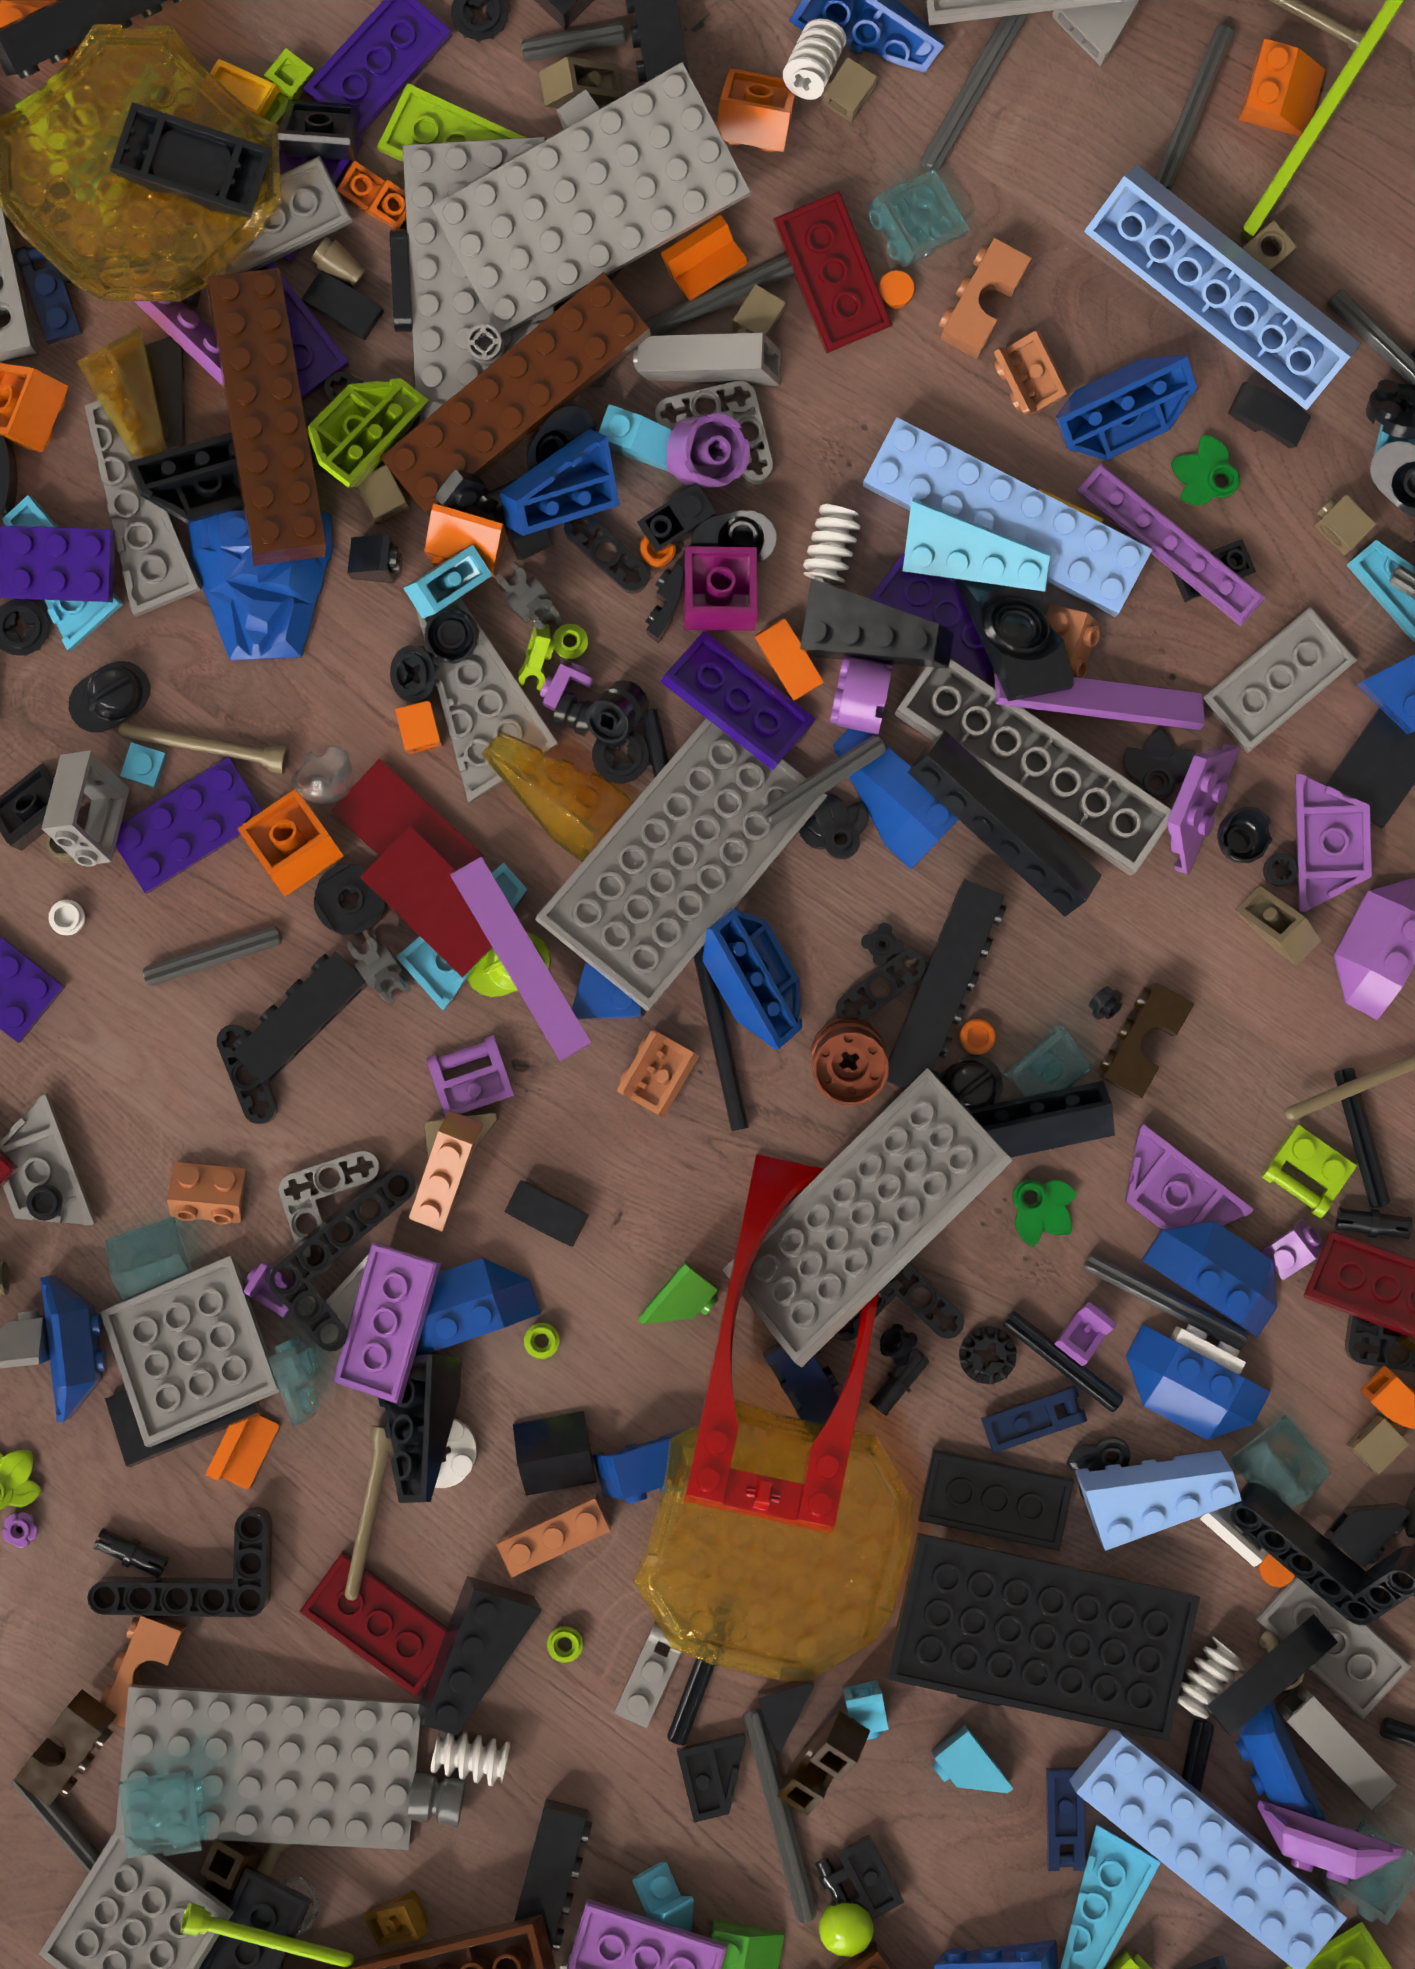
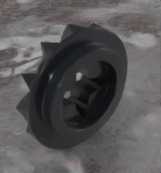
M454 0L451 16L455 28L464 38L474 39L479 43L481 40L494 39L496 34L504 30L508 9L505 0ZM487 5L486 15L490 20L480 18L473 24L474 14L470 8L480 10L482 6L485 7Z
M14 599L3 604L0 607V648L11 655L28 656L35 651L41 650V646L49 638L50 622L44 610L36 603L26 599ZM18 614L24 623L35 625L25 630L24 642L18 633L7 631L18 626Z
M416 645L405 646L396 653L391 663L390 678L392 686L400 698L407 702L417 703L424 702L425 698L434 695L433 687L439 683L435 678V671L439 666L433 663V654L425 651L424 646ZM420 667L418 672L420 680H413L415 675L413 668Z
M632 730L624 739L617 743L602 742L598 738L594 743L592 749L594 767L609 782L624 784L634 781L647 768L649 760L648 746L644 738L635 730ZM628 742L627 755L631 757L634 764L622 761L620 765L613 769L615 757L606 749L620 750Z
M985 1326L971 1331L964 1338L959 1350V1361L963 1371L972 1380L982 1384H995L1007 1379L1014 1369L1017 1350L1008 1334L1001 1329ZM995 1341L993 1353L1002 1359V1362L990 1361L983 1371V1358L973 1351L974 1349L979 1351L980 1349L987 1350L989 1345L991 1346L992 1342Z

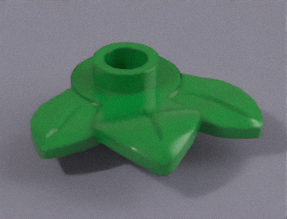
M1201 436L1197 455H1182L1171 461L1175 476L1180 482L1186 484L1180 494V499L1190 505H1205L1214 497L1220 499L1230 497L1239 487L1240 476L1236 468L1229 464L1227 448L1211 436ZM1219 475L1224 476L1227 480V485L1224 487L1218 486L1215 482V477Z
M1026 1179L1016 1185L1012 1194L1013 1203L1018 1210L1014 1225L1025 1243L1034 1247L1039 1242L1043 1231L1054 1235L1071 1234V1217L1065 1206L1077 1196L1074 1189L1067 1183L1059 1180L1042 1184L1038 1180ZM1028 1190H1033L1037 1196L1032 1204L1024 1201V1194Z

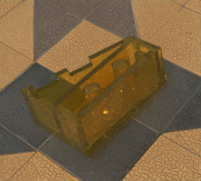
M140 327L77 361L83 378L132 460L157 454L167 449L147 350Z

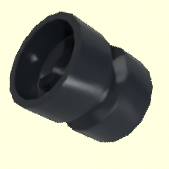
M616 681L587 710L586 723L591 733L602 742L611 744L620 742L646 716L649 710V701L646 693L640 686L631 681Z

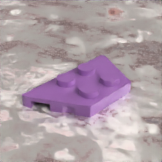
M1225 743L1222 750L1212 748L1207 750L1206 753L1201 752L1194 755L1167 821L1168 831L1171 834V850L1180 854L1174 865V869L1178 872L1190 874L1203 839L1210 834L1213 828L1214 812L1218 803H1221L1226 796L1228 789L1227 780L1240 751V748Z
M1296 774L1299 912H1307L1311 908L1372 877L1370 805L1307 778V776Z
M1142 1124L1139 1127L1125 1202L1161 1230L1178 1228L1215 1221L1224 1227V1225L1242 1216L1251 1214L1254 1210L1146 1125Z

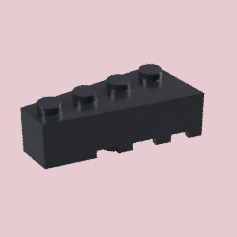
M811 578L800 649L818 658L843 660L845 655L890 664L949 669L954 639L952 631L938 623Z
M467 1576L419 1703L418 1715L423 1726L458 1735L542 1609L534 1596Z

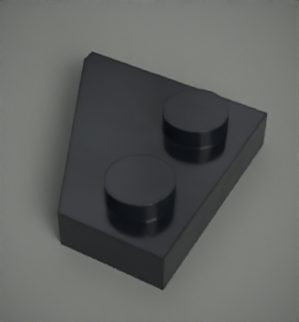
M745 1732L677 1748L694 1823L730 1813L734 1788L746 1743Z

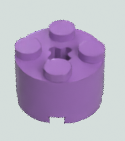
M725 414L699 415L679 420L667 442V470L689 487L695 483L700 488L725 486L734 479L739 478L748 465L750 457L748 439L744 438L740 430L742 428L740 424Z
M844 655L829 723L836 724L839 727L878 735L894 664Z

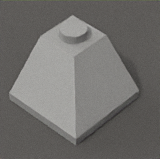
M39 1310L18 1312V1319L8 1321L0 1328V1368L37 1365L50 1360L45 1316L40 1317Z

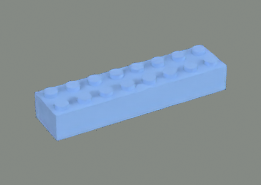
M1138 165L1122 178L1084 231L1306 410L1361 344Z
M896 417L863 481L864 488L909 511L911 501L915 498L938 510L943 509L956 515L955 517L973 524H980L990 528V531L1005 537L1010 536L1050 552L1051 560L1047 582L1113 617L1119 614L1152 551L1151 548Z
M1111 1729L1069 1779L1075 1792L1293 1969H1306L1347 1919L1334 1900L1128 1733Z

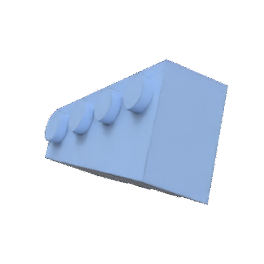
M1220 1450L1174 1456L1172 1461L1156 1462L1155 1459L1141 1461V1465L1121 1467L1120 1464L1105 1466V1470L1089 1472L1088 1468L1075 1470L1094 1530L1105 1551L1242 1501L1233 1471Z

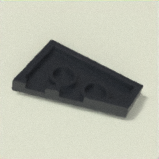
M169 336L115 355L149 456L185 446L183 348Z

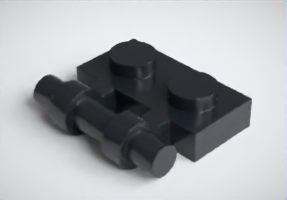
M870 1835L837 1851L843 1864L842 1866L833 1868L828 1857L815 1863L821 1875L819 1881L824 1889L829 1890L836 1905L845 1902L858 1904L862 1908L866 1907L873 1920L904 1903ZM848 1878L851 1879L858 1892L856 1896L850 1898L841 1882Z

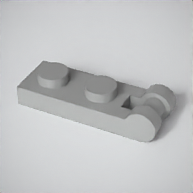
M657 1620L654 1621L614 1710V1714L644 1728H647L688 1638V1634L679 1630L677 1633L665 1628L666 1624ZM658 1641L670 1646L667 1655L655 1650Z

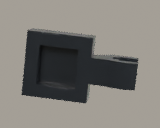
M458 469L454 470L435 494L436 499L442 506L465 512L469 506L474 505L483 513L490 514L499 504L497 500L491 499L486 495L489 490L478 475Z

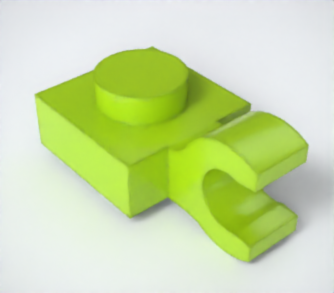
M534 624L525 653L526 659L518 672L519 686H523L525 679L530 675L538 678L536 682L537 690L541 691L544 685L545 673L542 668L544 659H551L555 645V639L550 637L548 624H544L545 628L543 630L538 629Z

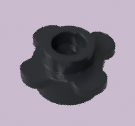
M887 923L880 924L877 931L871 935L866 934L861 939L862 947L869 950L873 956V963L878 966L885 965L889 957L893 954H900L904 949L903 942L896 939L892 933V926ZM880 941H884L886 943V946L884 948H881L879 946Z
M894 1324L881 1336V1354L886 1357H892L894 1363L899 1366L904 1365L912 1348L917 1344L916 1334L912 1332L907 1333L901 1324Z

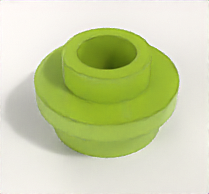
M576 624L562 625L553 635V639H555L554 650L564 659H577L587 650V634L582 627ZM568 635H573L577 638V643L573 647H567L563 643L564 638Z
M541 1322L532 1325L524 1336L526 1351L538 1359L551 1357L560 1345L558 1331L548 1323ZM538 1334L547 1335L549 1338L547 1346L539 1347L536 1344L535 1338Z
M566 1625L559 1626L550 1633L547 1640V1649L550 1656L556 1661L562 1663L572 1662L582 1652L583 1639L577 1629ZM563 1637H567L572 1641V1646L564 1650L560 1648L558 1641Z

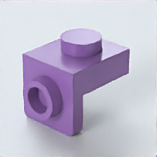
M570 662L569 667L560 664L554 678L548 676L541 689L540 696L544 697L543 706L555 712L564 691H568L572 681L592 689L594 680L588 676L590 671Z
M1300 1219L1291 1230L1265 1246L1261 1253L1273 1260L1274 1270L1282 1280H1285L1314 1261L1324 1245L1318 1231L1313 1226L1308 1225L1303 1219Z
M262 1262L259 1267H254L245 1280L246 1287L243 1292L287 1320L290 1312L269 1288L266 1282V1272L270 1266ZM279 1271L275 1274V1283L280 1288L287 1287L292 1282L290 1278Z
M1088 1302L1074 1313L1054 1345L1083 1366L1088 1363L1104 1337L1115 1328L1116 1322L1109 1317V1314L1103 1308Z

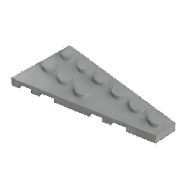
M461 597L445 607L463 610L475 620ZM417 611L425 640V627L432 615L422 619ZM477 621L476 624L480 631L479 644L472 656L455 664L444 662L433 656V663L439 666L435 671V678L439 681L436 685L469 804L558 746L557 741ZM426 645L427 652L431 653L428 646Z

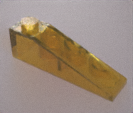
M503 731L497 735L482 753L486 761L553 841L581 862L599 844L632 800L630 796L601 775L593 772L589 776L573 769V763L562 759L561 762L546 757L540 748Z

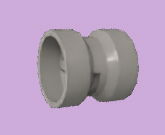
M479 324L470 329L467 334V350L479 364L490 366L504 354V340L495 327L489 324Z

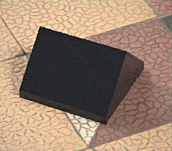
M288 100L278 131V141L284 155L310 158L320 156L324 159L356 161L360 105Z
M43 763L0 796V832L11 847L21 851L45 833L41 828L54 776Z
M584 1411L513 1424L517 1466L526 1496L597 1483Z

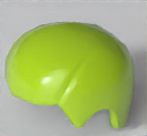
M843 1902L836 1906H827L821 1919H819L821 1942L827 1950L837 1956L853 1957L863 1952L872 1940L874 1932L873 1922L869 1912L858 1904Z

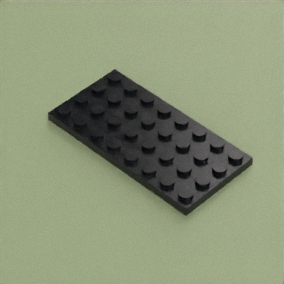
M918 1533L885 1678L913 1686L1169 1741L1200 1597L1195 1594Z

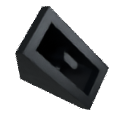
M807 1676L758 1692L760 1705L774 1748L782 1751L814 1687L813 1679Z

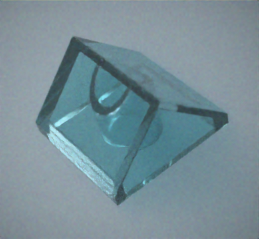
M1057 1025L1003 1072V1075L1023 1097L1070 1088L1093 1067L1063 1025Z
M175 1217L105 1240L109 1276L123 1301L193 1272Z
M1284 1415L1229 1458L1247 1483H1258L1265 1486L1290 1508L1309 1500L1330 1474L1329 1470L1287 1415Z

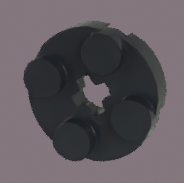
M1381 380L1377 388L1370 394L1366 407L1368 419L1373 425L1375 419L1383 424L1382 431L1391 436L1415 439V387L1395 383L1391 380Z
M340 864L332 867L321 876L315 890L314 909L320 921L327 928L342 935L363 934L364 930H371L380 921L386 910V902L360 878L367 868L360 865ZM346 890L351 894L356 892L359 894L360 898L356 900L358 906L354 909L350 906H345L344 908L341 906L340 902L345 899L342 893Z

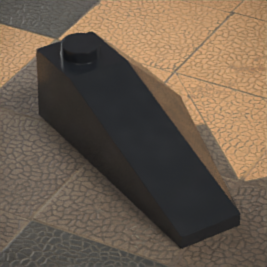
M435 1354L416 1355L402 1403L396 1404L378 1397L379 1405L385 1407L388 1425L384 1426L386 1438L392 1441L394 1456L391 1460V1466L399 1503H425L432 1500L460 1398L462 1359Z

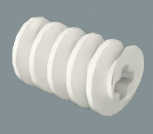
M821 18L811 20L805 25L783 70V80L793 94L806 100H813L821 96L846 44V34L842 27L831 20Z
M823 504L820 505L819 512L824 517L816 519L815 526L821 531L812 533L811 539L817 545L808 547L807 553L813 558L804 561L803 566L809 572H804L803 574L824 583L844 584L845 580L837 575V571H848L849 566L841 561V557H852L853 552L845 548V544L856 543L857 541L855 537L849 534V530H860L861 525L852 520L853 516H859V514L844 507Z
M1212 1636V1639L1217 1648L1213 1649L1204 1646L1203 1650L1208 1657L1207 1661L1195 1657L1194 1662L1199 1671L1185 1670L1190 1682H1181V1693L1177 1701L1190 1713L1204 1719L1209 1717V1713L1204 1705L1210 1704L1215 1699L1214 1693L1220 1695L1226 1690L1223 1681L1230 1684L1236 1681L1232 1670L1240 1673L1246 1671L1241 1659L1214 1636Z
M439 1731L431 1762V1773L436 1774L443 1764L447 1777H450L455 1768H458L461 1780H464L468 1773L472 1771L474 1783H479L484 1774H487L488 1786H493L498 1777H501L502 1783L510 1751V1742L506 1741L502 1748L497 1750L495 1738H491L487 1746L483 1747L481 1735H477L472 1744H469L468 1735L465 1731H463L458 1741L454 1740V1734L446 1733L444 1737H440Z

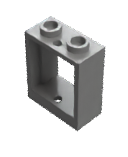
M91 750L61 754L41 829L81 866L91 867L96 864L112 862L129 788ZM85 793L92 801L85 829L83 830L76 822L83 794Z

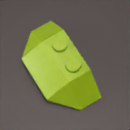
M401 378L390 379L389 382L372 381L348 384L307 428L319 465L348 488L359 486L382 462L380 457L404 437L429 400Z

